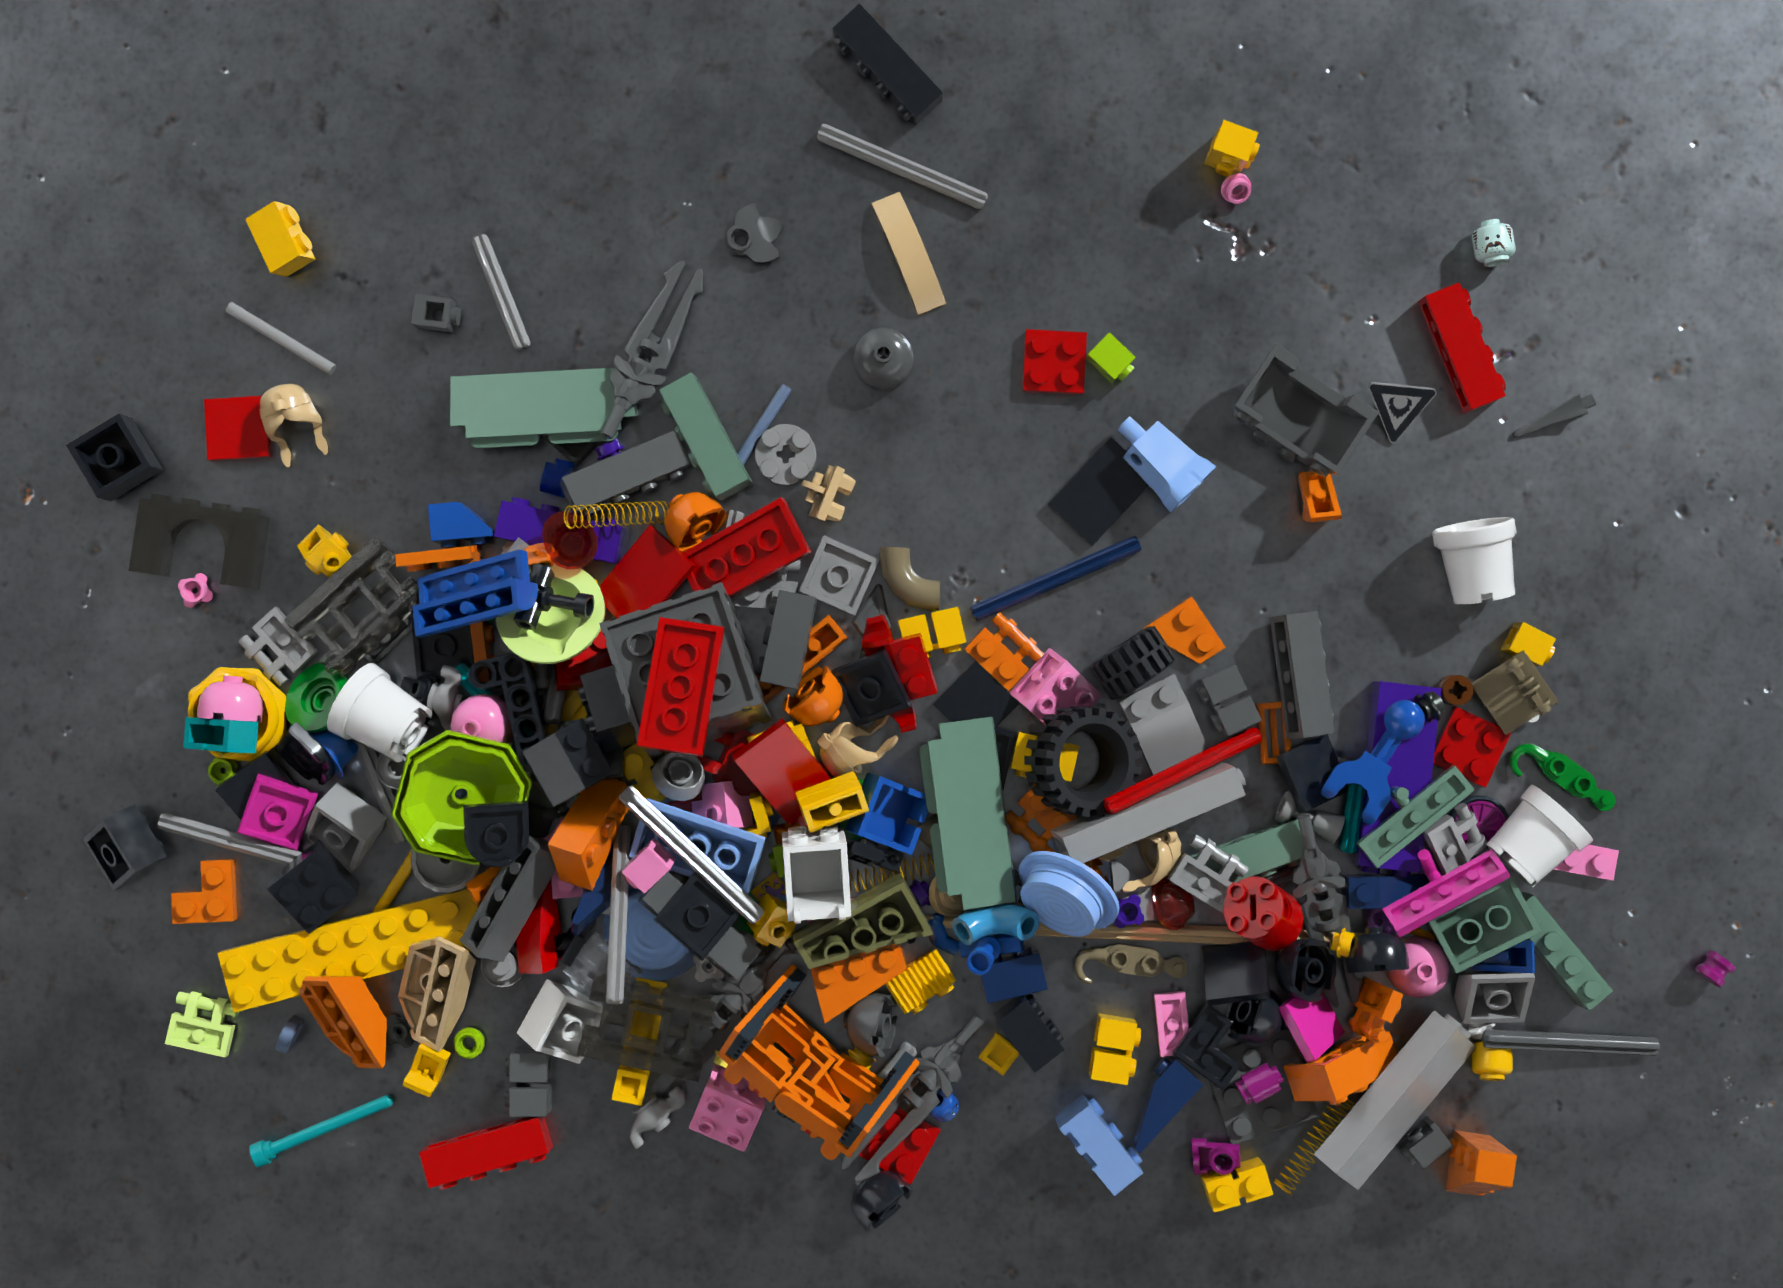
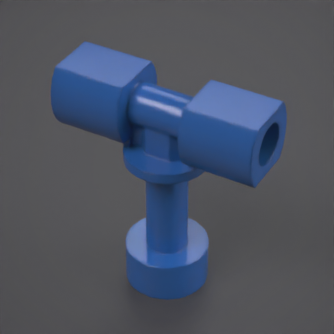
M998 934V937L986 936L971 945H965L959 940L961 957H968L967 966L971 972L977 975L986 974L991 969L994 959L1000 954L1023 952L1025 946L1024 940L1007 934Z

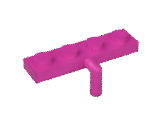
M1423 849L1418 852V858L1430 883L1384 907L1382 910L1400 938L1510 878V875L1499 857L1491 849L1441 876L1430 852Z

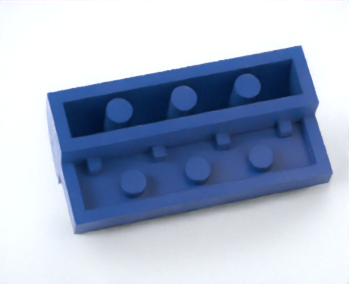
M519 549L418 577L420 604L412 606L415 636L426 637L532 608L537 599L538 584L530 582L527 551Z

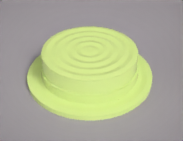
M555 562L553 566L545 564L555 574L550 587L553 588V592L556 595L573 598L579 592L593 595L594 610L589 619L574 617L573 610L552 606L548 612H541L535 630L518 627L513 620L516 613L496 618L499 634L506 646L515 655L529 662L554 664L564 662L579 655L592 645L601 630L599 623L604 622L605 602L597 582L583 569L563 562Z

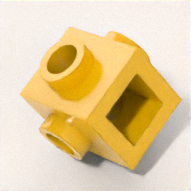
M319 524L297 545L306 560V566L316 575L323 573L331 580L338 573L344 571L353 559L347 550L349 543L337 532L332 535Z
M766 893L759 903V906L764 910L763 916L755 924H751L749 921H747V924L754 932L753 937L756 941L765 946L771 943L781 948L785 941L792 936L797 924L794 921L788 922L786 902Z

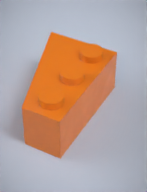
M616 779L601 780L581 791L548 843L561 881L593 891L624 816L629 810L619 800L620 794L627 788L625 782Z
M894 943L876 948V951L862 952L851 955L844 960L810 969L824 1023H827L907 970L901 944L895 945Z
M1386 1031L1389 1038L1385 1043H1374L1365 1036L1359 1035L1334 1045L1335 1050L1322 1057L1320 1056L1316 1061L1306 1064L1289 1063L1284 1065L1283 1067L1294 1100L1329 1101L1330 1105H1336L1347 1101V1095L1351 1093H1359L1369 1089V1084L1373 1081L1375 1082L1397 1055L1390 1031Z
M1454 1130L1453 1138L1449 1139L1453 1148L1447 1152L1450 1161L1445 1191L1485 1196V1193L1492 1194L1494 1190L1502 1191L1513 1187L1517 1160L1516 1154L1490 1135Z

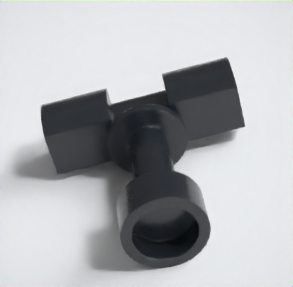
M533 564L529 574L530 582L538 584V595L532 608L515 614L513 620L518 627L535 630L541 612H548L551 606L573 610V615L577 618L589 619L594 610L593 595L579 592L573 598L554 594L553 588L550 587L555 575L552 569L545 565Z

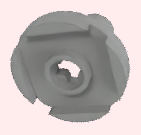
M779 424L771 429H767L756 445L755 459L757 466L766 478L777 485L791 486L798 484L812 472L816 464L817 452L814 442L805 430L796 425ZM783 447H789L791 452H795L794 458H789L788 463H783L782 458L777 457V453L783 451Z

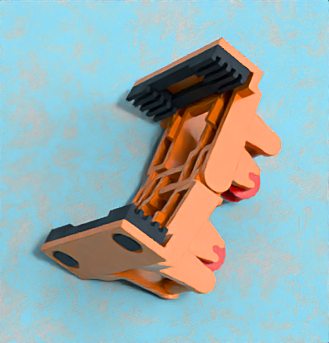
M792 964L733 1029L717 1055L728 1064L724 1071V1078L727 1082L735 1085L744 1077L749 1082V1089L751 1091H754L760 1098L765 1097L770 1103L774 1100L776 1108L787 1117L799 1123L801 1130L805 1131L811 1138L824 1139L825 1141L820 1148V1152L826 1159L834 1160L841 1152L850 1158L915 1071L920 1061L905 1051L883 1080L845 1053L839 1055L836 1048L787 1006V1003L807 976ZM777 1042L795 1059V1061H792L790 1058H788L785 1054H783L776 1047H774L773 1044ZM840 1093L851 1099L849 1104L844 1101Z

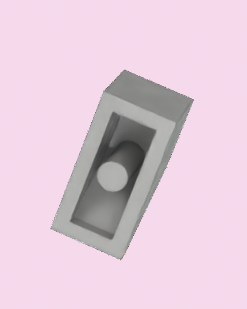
M1117 860L1108 861L1110 884L1116 897L1125 899L1129 898L1132 894L1138 895L1141 899L1139 906L1141 913L1145 917L1144 921L1154 920L1153 912H1158L1157 894L1151 893V888L1148 886L1136 888L1133 892H1122V888L1128 881L1138 880L1139 878ZM1126 908L1125 914H1129L1130 909Z

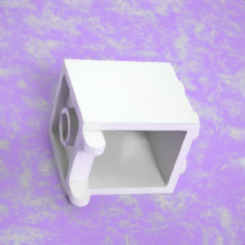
M833 824L828 827L823 826L822 829L810 833L806 827L797 826L788 828V832H782L788 922L794 921L795 924H801L802 920L839 918L840 921L846 920V917H851L847 842L844 828H838V825Z

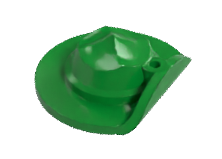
M326 660L313 664L301 672L293 681L288 690L285 704L286 717L292 725L297 722L308 733L327 729V719L331 707L339 692L348 681L335 663Z

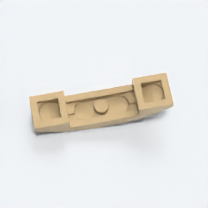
M900 192L871 203L906 283L908 293L918 316L946 305L926 249Z

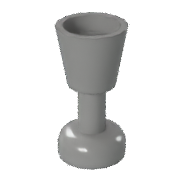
M1286 792L1277 808L1275 820L1284 823L1288 822L1291 817L1297 818L1308 814L1311 818L1313 832L1334 844L1343 828L1345 816L1316 810L1314 813L1311 811L1299 813L1291 793Z

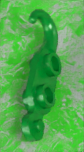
M1522 744L1511 752L1509 766L1517 777L1522 776V772L1518 769L1517 765L1520 756L1527 754L1536 760L1547 778L1577 798L1589 797L1594 807L1600 811H1608L1614 807V794L1608 790L1598 789L1591 773L1567 756L1541 749L1534 744Z

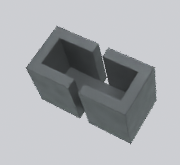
M1236 664L1229 665L1198 680L1201 686L1197 688L1198 694L1204 705L1209 703L1212 707L1213 715L1210 716V719L1217 733L1222 731L1224 736H1230L1262 721L1250 695L1242 696L1223 706L1219 704L1248 690Z
M515 1049L510 1053V1058L505 1059L504 1066L505 1076L509 1077V1082H511V1087L505 1090L504 1095L505 1107H509V1117H547L552 1111V1083L520 1082H547L548 1078L552 1077V1055L534 1049Z

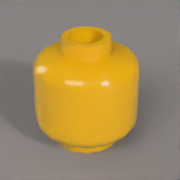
M1482 1041L1473 1043L1476 1048L1471 1054L1472 1071L1479 1075L1480 1080L1504 1081L1505 1076L1511 1074L1513 1070L1512 1049L1485 1048Z

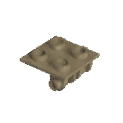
M1524 650L1472 682L1473 689L1505 735L1540 714L1542 716L1546 714L1553 705L1559 702Z

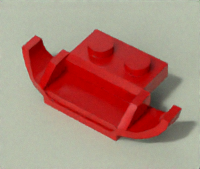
M883 614L867 618L862 638V649L865 655L869 656L886 649L912 702L909 708L889 716L899 724L902 733L915 730L917 722L912 700L934 695L938 692L922 635L918 633L893 640L890 627Z

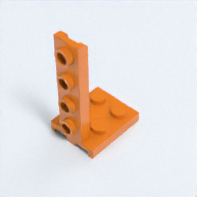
M481 545L395 554L396 567L406 566L407 572L432 569L431 563L437 562L438 568L461 566L480 561V557H483ZM487 621L470 625L474 662L494 658L495 655H492L491 643H494L495 640L493 625H488ZM486 667L480 672L479 679L481 682L491 680L492 672Z

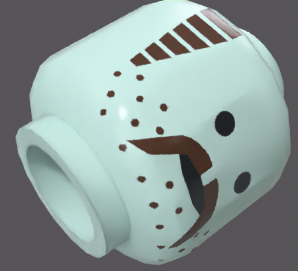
M1490 219L1482 222L1481 227L1472 234L1475 258L1477 261L1484 263L1485 267H1496L1510 261L1509 258L1516 251L1512 227L1508 224L1500 223L1499 219Z

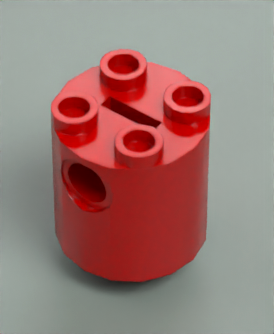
M1252 876L1241 879L1238 882L1232 883L1227 888L1223 912L1227 926L1231 931L1264 950L1276 951L1284 949L1296 941L1302 931L1304 917L1302 908L1295 897L1263 877Z

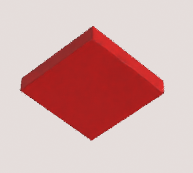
M261 396L204 399L207 460L220 461L271 457V441L265 432L260 417Z

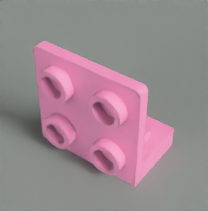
M1051 648L1044 653L1009 692L1011 696L1027 708L1045 726L1046 724L1042 718L1047 714H1056L1055 710L1070 708V706L1092 707L1101 697V693L1067 660Z
M715 1063L689 1129L744 1152L767 1099L765 1097L760 1098L754 1091H751L749 1089V1082L744 1077L735 1085L727 1082L724 1078L726 1068Z

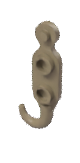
M1116 944L1100 949L1087 948L1081 951L1074 961V972L1077 978L1086 984H1092L1093 982L1091 978L1085 976L1082 970L1083 964L1087 960L1099 961L1116 972L1144 977H1154L1161 972H1167L1173 978H1182L1188 972L1187 962L1179 956L1166 960L1156 950L1124 944Z

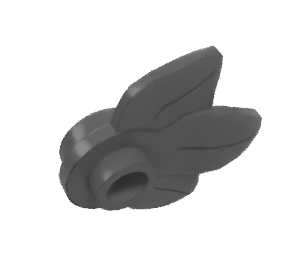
M755 203L748 204L736 213L735 225L727 231L725 244L731 253L740 256L747 255L754 262L765 263L773 261L779 257V252L772 242L780 235L783 222L773 217H759L757 205ZM744 236L746 238L745 244L737 245L735 243L736 237Z

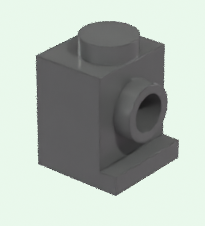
M415 293L411 324L417 329L452 333L453 325L458 326L461 318V309L456 307V302L452 298ZM443 311L442 320H435L436 312Z
M1428 1116L1423 1119L1426 1124L1424 1127L1418 1126L1407 1134V1140L1402 1143L1404 1147L1400 1150L1411 1165L1417 1163L1423 1169H1426L1453 1148V1145L1438 1125Z

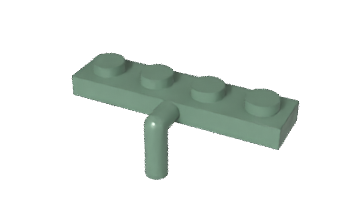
M1455 765L1450 766L1410 800L1408 798L1409 791L1406 788L1393 786L1390 788L1391 797L1400 808L1356 842V844L1376 868H1379L1475 789Z

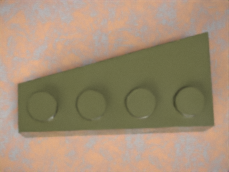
M900 872L850 900L851 917H846V920L840 921L839 918L816 919L794 931L793 941L807 967L811 969L847 959L851 955L876 951V948L894 943L895 945L908 942L907 940L919 936L933 935V931Z

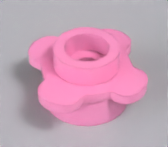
M198 573L195 578L179 581L178 589L186 607L194 608L197 603L203 601L210 602L213 599V592L207 586L208 577L205 574ZM194 588L198 589L196 594L193 592Z

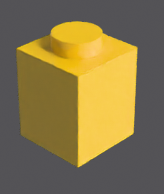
M1516 622L1513 624L1501 650L1512 656L1524 650L1534 666H1543L1544 663L1547 664L1555 652L1553 644L1556 638L1525 622Z

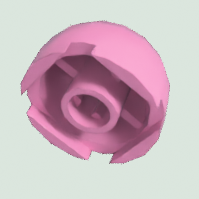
M223 676V682L211 683L203 690L199 698L197 718L262 722V698L254 686L242 683L243 677Z
M493 694L473 695L461 702L452 714L451 731L509 744L514 738L506 702L499 696Z
M1417 935L1404 937L1407 938L1404 944L1409 956V969L1386 971L1387 978L1394 988L1407 996L1415 998L1433 996L1443 989L1449 979V961L1440 945L1430 938Z

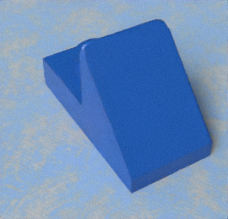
M1524 940L1472 966L1473 970L1535 973L1534 941Z

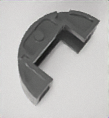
M1275 343L1235 404L1234 418L1254 431L1252 435L1254 439L1268 446L1270 443L1278 448V454L1287 461L1294 462L1296 459L1310 466L1315 473L1323 477H1327L1328 474L1339 475L1379 411L1355 395L1343 397L1300 368L1298 365L1302 360Z

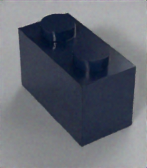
M1031 946L1024 947L1023 952L1014 953L1012 956L1002 958L1000 954L994 959L991 969L986 974L981 975L988 1004L1048 990L1040 953L1038 950L1032 951Z

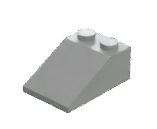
M1175 674L1164 676L1115 701L1124 720L1131 726L1129 729L1131 734H1136L1139 742L1136 744L1139 750H1142V756L1152 776L1208 749L1190 704Z

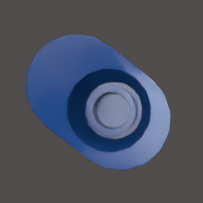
M328 728L310 733L332 759L335 766V776L343 779L342 769L357 754V745L351 739L346 740L333 734Z

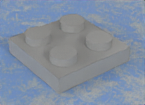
M823 535L799 592L816 597L819 601L856 616L880 560Z

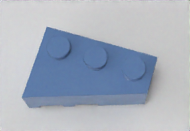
M1082 1094L1054 1117L1060 1131L1069 1137L1081 1156L1083 1155L1091 1165L1092 1170L1115 1196L1143 1174L1139 1165L1143 1160L1132 1146L1126 1149L1120 1139L1124 1136L1113 1122L1108 1125L1101 1117L1104 1110L1094 1098L1088 1100Z

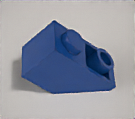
M460 502L428 504L431 541L440 543L441 548L459 547V541L470 540L471 545L490 544V539L496 538L494 537L495 529L465 504Z

